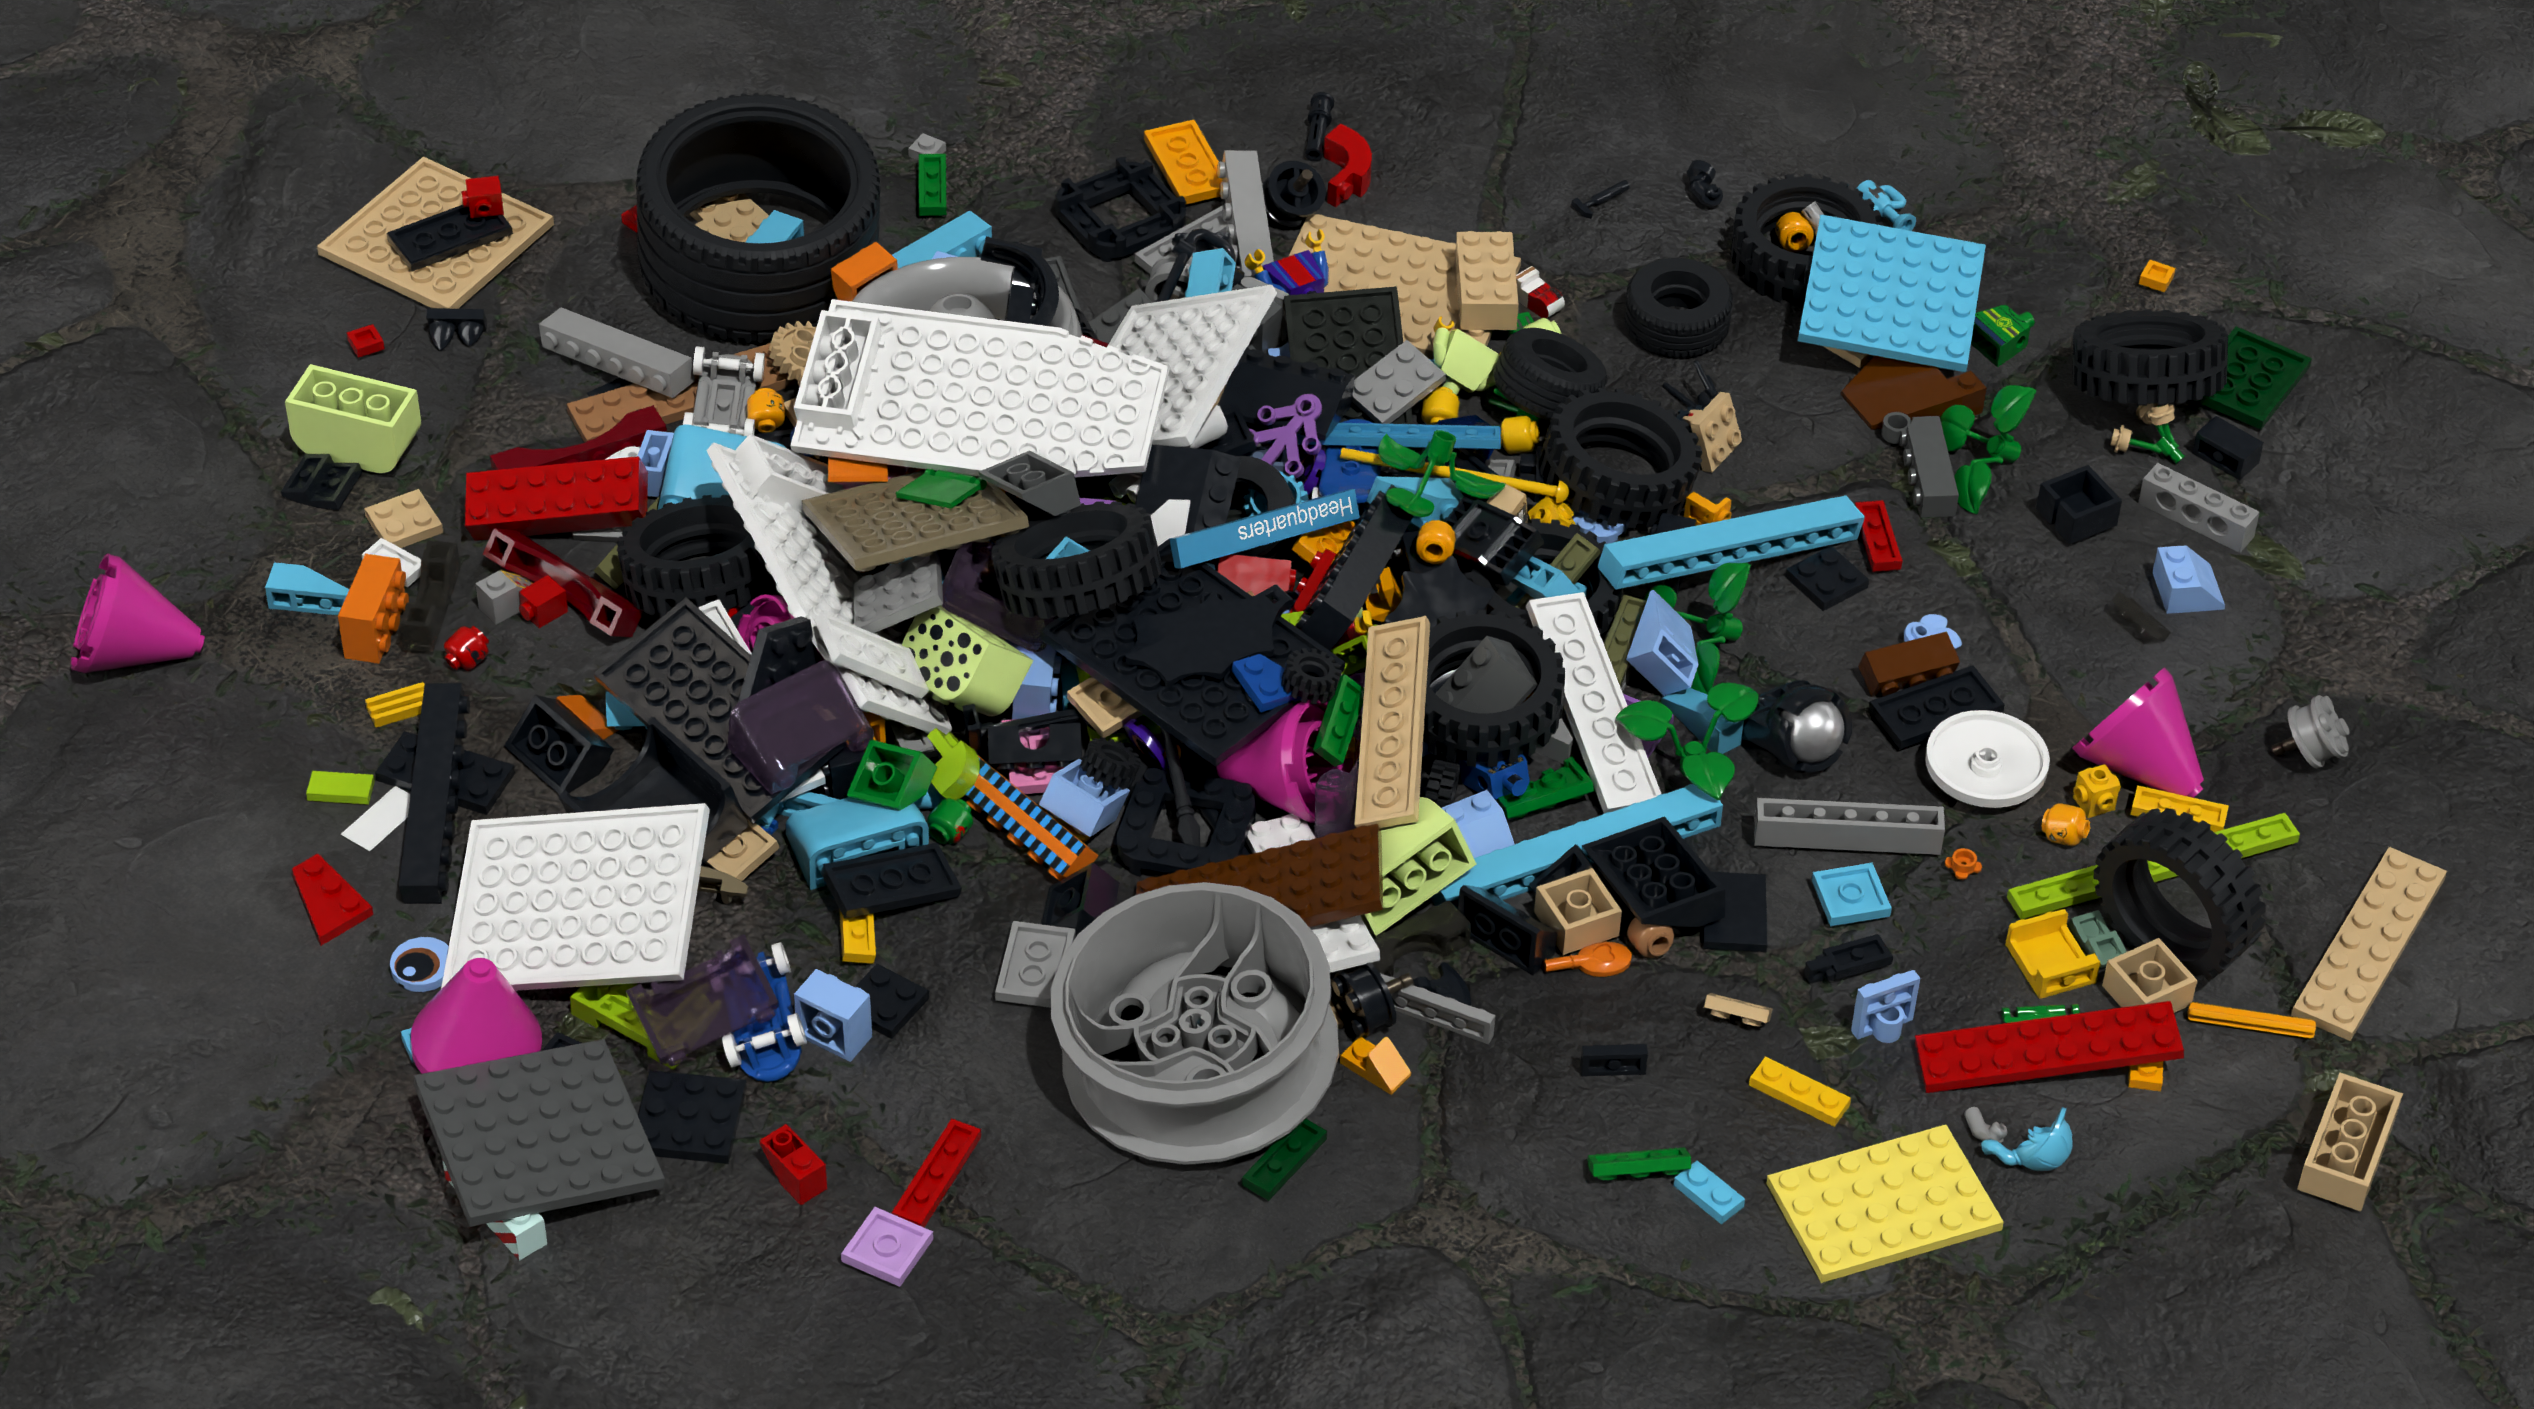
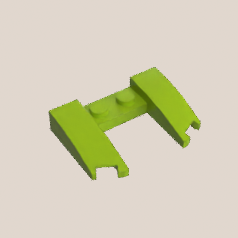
M706 982L668 1019L626 997L637 983L582 986L570 996L571 1014L595 1028L604 1023L646 1046L648 1057L672 1070L692 1051L723 1010L721 1002L712 1006L707 999L712 994V988Z

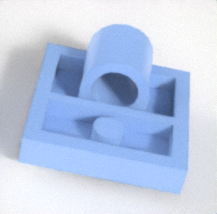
M1915 970L1902 974L1898 973L1888 979L1874 984L1869 983L1858 989L1851 1032L1857 1040L1872 1034L1883 1043H1893L1900 1038L1903 1023L1912 1021L1914 1017L1920 977Z

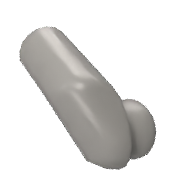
M1971 1107L1964 1112L1966 1121L1975 1138L1983 1141L1992 1139L2000 1143L2003 1142V1138L2006 1137L2008 1132L2003 1123L1994 1122L1991 1126L1986 1124L1977 1107Z

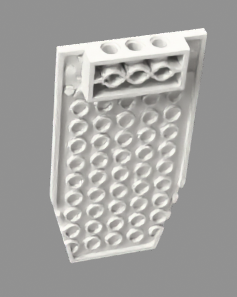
M832 299L829 310H821L794 405L797 423L790 447L792 452L920 469H933L935 471L943 470L979 476V471L1027 451H1032L1074 472L1075 478L1145 472L1168 381L1169 367L1135 354L1129 356L1110 345L1108 347L1093 343V339L1085 336L1079 338L1070 335L1068 330L1059 327Z
M751 434L747 436L736 450L713 442L706 450L712 460L711 465L722 479L723 488L734 502L733 507L741 515L744 521V528L751 534L755 542L754 547L762 555L766 563L765 568L773 576L778 592L784 597L788 605L789 613L795 618L802 616L810 619L813 644L851 695L855 705L863 712L880 715L886 720L891 719L900 722L906 727H915L927 734L935 728L944 734L951 732L952 727L945 706L932 698L934 693H927L922 699L911 694H903L897 688L889 685L884 686L877 680L868 676H860L844 666L838 667L828 657L829 652L825 643L819 637L820 632L814 619L821 612H824L855 625L853 583L863 577L859 570L855 571L803 511L802 500L845 490L842 485L828 482V465ZM898 623L874 633L902 645L906 635Z

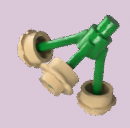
M2168 403L2167 405L2159 406L2158 404L2139 405L2136 415L2145 424H2154L2162 438L2156 444L2132 439V430L2126 429L2124 425H2121L2120 430L2114 429L2110 442L2111 446H2115V453L2118 450L2126 452L2128 445H2133L2155 451L2159 454L2162 452L2166 457L2170 456L2176 464L2179 463L2185 456L2178 449L2179 445L2174 440L2168 422L2175 418L2174 405Z

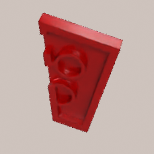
M318 853L292 868L293 878L303 903L306 905L321 946L374 915L372 906Z

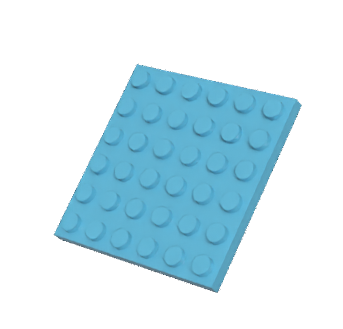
M1820 215L1797 341L1966 372L1986 245Z

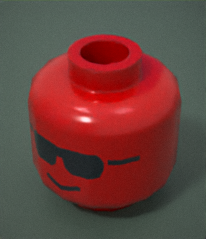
M462 626L444 643V649L447 653L444 658L455 670L461 667L464 670L471 671L488 655L487 645L489 640L475 626L471 628Z

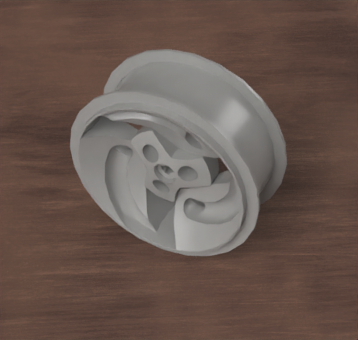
M1207 882L1169 885L1135 895L1103 912L1076 936L1061 958L1052 983L1051 1021L1062 1048L1063 1079L1073 1106L1089 1127L1117 1148L1149 1160L1188 1165L1223 1162L1259 1151L1289 1134L1315 1110L1332 1083L1339 1057L1338 1025L1329 1004L1331 1000L1330 966L1319 938L1298 914L1272 897L1241 886ZM1218 966L1232 967L1226 978L1205 974L1213 972ZM1246 992H1254L1260 995L1255 997H1245L1241 994ZM1129 1005L1138 1006L1143 1010L1142 1015L1134 1020L1127 1021L1121 1019L1124 1008ZM1136 1043L1141 1061H1112L1101 1055ZM1258 1047H1260L1264 1056L1251 1062L1257 1053Z

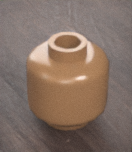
M1636 917L1631 921L1627 931L1629 942L1639 953L1648 958H1656L1665 954L1670 949L1674 940L1671 926L1641 924Z

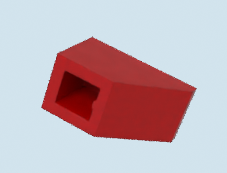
M787 1124L759 1140L760 1146L781 1186L800 1205L827 1190L826 1164Z

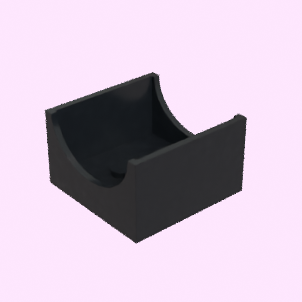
M651 717L646 722L647 737L640 754L629 769L614 783L595 794L585 797L571 796L566 790L558 795L566 813L705 803L710 812L701 866L749 826L731 784L655 717Z

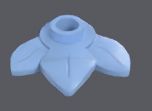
M1925 615L1920 622H1911L1904 630L1905 642L1947 631L1954 649H1958L1962 645L1958 634L1952 629L1946 628L1947 618L1941 615Z

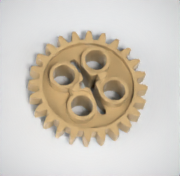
M796 321L795 326L787 323L785 328L780 326L778 332H774L769 346V351H771L769 358L774 359L773 366L780 367V374L788 373V380L797 379L798 386L801 384L816 327H813L809 321H807L805 326L799 321Z

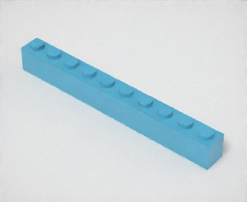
M1845 495L1604 544L1598 568L1615 589H1621L1713 570L1725 563H1746L1857 540L1865 516Z
M1690 784L1684 788L1660 794L1657 797L1633 803L1628 807L1607 812L1601 816L1580 821L1574 825L1550 831L1536 838L1523 840L1518 844L1476 857L1474 860L1477 865L1430 899L1443 919L1446 920L1458 916L1459 891L1463 885L1480 887L1491 894L1497 895L1501 900H1505L1531 891L1532 888L1529 884L1575 844L1582 850V845L1664 816L1684 839L1721 826L1723 804L1720 800H1716L1701 791L1694 784ZM1589 860V862L1593 866V869H1596L1593 863Z

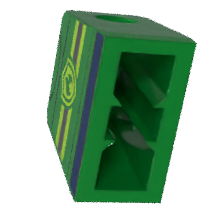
M2000 305L1975 313L1971 345L1996 367H1999L2026 348L2030 328L2035 324L2034 318L2029 312L2017 315L2007 305Z

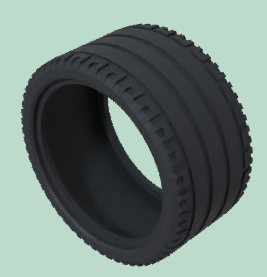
M754 93V95H729L728 98L718 97L714 101L710 99L705 101L704 104L698 103L694 105V108H687L684 110V113L676 114L674 119L667 120L666 125H661L658 128V132L652 135V140H648L646 148L643 149L636 179L638 260L645 286L648 287L649 293L654 296V300L657 303H660L661 308L668 310V314L672 317L676 316L679 322H685L690 328L695 327L701 333L707 332L713 337L717 335L720 336V339L724 340L729 338L735 342L743 340L745 343H751V341H758V343L770 341L771 343L774 332H778L780 326L785 328L787 323L795 326L796 321H799L805 326L807 321H809L813 327H816L821 310L828 311L831 300H838L833 289L831 268L874 242L879 243L880 176L876 157L873 155L872 149L869 148L868 142L863 140V136L861 133L856 132L854 126H849L845 119H840L839 115L831 114L828 109H821L817 104H808V101L805 100L798 101L794 97L784 98V95L772 96V94L759 95V93ZM742 193H772L795 198L814 206L831 220L816 231L792 240L774 243H745L713 235L694 225L686 216L700 206L725 196Z

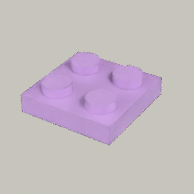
M874 1207L841 1253V1261L900 1287L933 1241V1231Z

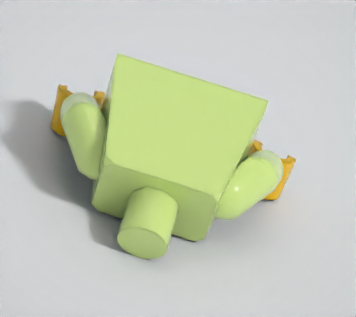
M1440 316L1433 327L1435 332L1433 357L1434 364L1446 374V381L1442 387L1451 389L1457 395L1460 389L1472 393L1475 390L1482 392L1494 386L1496 383L1493 371L1500 354L1459 329L1451 331L1454 321L1451 320L1448 326H1445L1441 322L1442 316Z

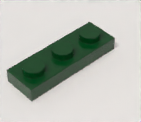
M1305 1118L1289 1134L1278 1139L1242 1177V1185L1269 1201L1327 1140V1130Z

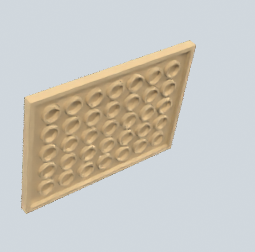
M1320 214L1308 216L1289 256L1306 250L1313 253V249L1306 245L1305 239L1310 231L1312 239L1319 241L1317 232L1321 229L1324 232L1325 238L1320 246L1322 251L1325 250L1329 267L1328 285L1324 288V292L1397 286L1403 342L1408 340L1428 359L1434 360L1433 342L1435 332L1433 327L1438 318L1442 316L1441 322L1445 326H1448L1451 320L1454 321L1451 331L1454 329L1460 330L1455 267L1456 244L1354 223L1348 220L1335 219ZM1514 257L1517 275L1521 266V258ZM1494 330L1461 331L1488 346Z

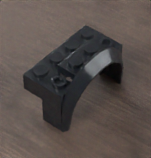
M986 236L981 253V261L1013 266L1005 321L1048 326L1055 316L1058 307L1059 288L1053 270L1046 260L1041 257L1043 248Z

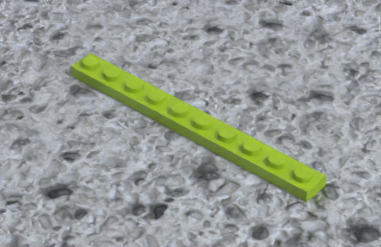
M2286 813L2214 832L2217 835L2222 833L2227 837L2226 843L2233 850L2238 849L2243 855L2241 858L2298 843L2300 833ZM2147 860L2154 882L2178 876L2168 868ZM2098 865L2008 889L2007 899L2019 918L2025 919L2100 898L2095 890V886L2099 884V881L2093 877L2094 869Z

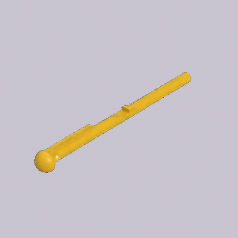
M1348 448L1341 449L1340 459L1394 468L1384 463L1376 453ZM1425 462L1424 467L1421 469H1412L1410 467L1406 471L1425 474L1429 463ZM1434 465L1430 475L1450 478L1449 466ZM1455 468V470L1465 471L1492 481L1506 483L1519 491L1556 497V503L1565 501L1569 495V488L1563 481H1559L1558 486Z

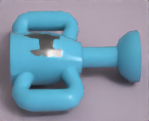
M1871 180L1862 182L1856 188L1863 192L1864 200H1872L1875 204L1874 211L1879 210L1881 217H1886L1893 223V228L1908 231L1914 229L1916 225L1915 216L1912 214L1900 215L1894 210L1903 208L1907 202L1905 197L1895 188L1889 185L1878 186Z

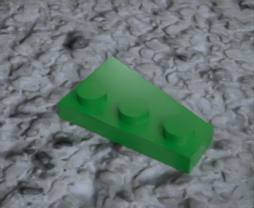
M1571 756L1563 761L1564 767L1556 771L1549 768L1541 772L1542 778L1535 782L1530 781L1526 791L1521 796H1514L1510 793L1499 797L1497 803L1503 809L1508 819L1520 818L1528 812L1540 808L1548 809L1555 806L1556 803L1568 799L1582 798L1585 794L1594 791L1592 779Z

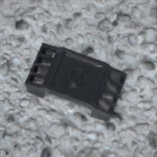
M1463 497L1457 507L1453 508L1450 515L1444 519V522L1449 524L1455 532L1456 542L1452 556L1456 560L1461 556L1485 567L1494 582L1504 586L1510 584L1515 575L1518 574L1522 567L1527 564L1528 560L1544 544L1538 529L1523 522L1517 516L1479 499L1475 501Z

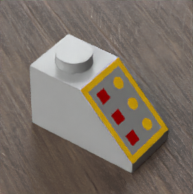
M499 570L475 583L479 610L497 625L520 612L519 591L533 583L526 577Z

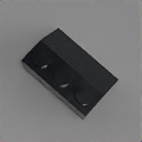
M534 695L504 745L558 794L564 790L571 793L598 776L614 751L613 747L558 700Z
M1463 885L1460 888L1457 918L1458 932L1531 975H1534L1543 966V960L1550 959L1555 954L1557 932L1548 925L1538 922L1524 911L1516 909L1501 900L1497 895L1491 894L1480 887Z

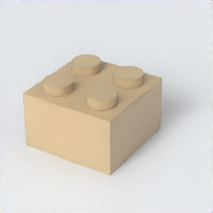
M1593 868L1536 887L1534 912L1542 924L1548 925L1557 932L1556 946L1562 955L1619 936L1622 910Z
M2157 938L2108 960L2102 986L2121 1008L2171 1001L2175 1013L2188 1007L2193 1001L2197 979L2162 940Z

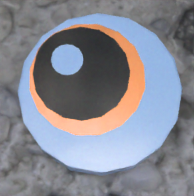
M418 937L399 945L392 953L390 960L393 980L397 984L399 982L401 985H404V989L413 992H426L441 987L449 946L445 942L433 937Z

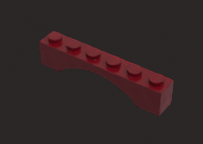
M653 405L627 413L609 431L582 444L548 450L516 447L490 455L492 470L605 460L624 448L631 446L640 448L647 430L667 432V428Z
M493 529L482 555L501 567L534 582L546 575L550 576L566 590L567 601L578 608L591 624L610 636L633 637L644 610L637 609L628 600L518 531Z

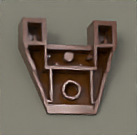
M1874 356L1841 391V396L1867 426L1874 430L1882 429L1884 417L1891 412L1904 413L1912 420V417H1941L1947 408L1953 405H1964L1970 408L1974 415L1983 413L1987 387L1972 371L1947 379L1934 366Z

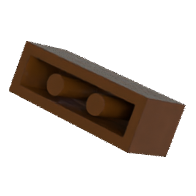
M1946 631L1865 652L1858 667L1870 695L1873 697L1881 694L1886 696L1900 689L1953 674L1958 668L1960 660Z

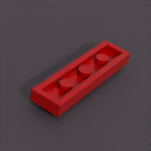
M951 1118L893 1209L892 1214L925 1228L981 1139V1129Z

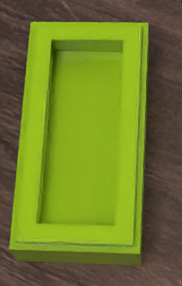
M312 771L306 792L307 801L369 805L375 783L374 775Z

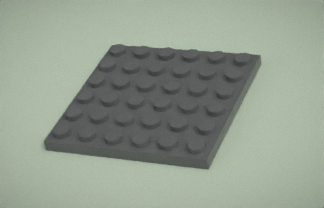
M605 1039L414 1075L413 1085L469 1227L664 1187V1175Z

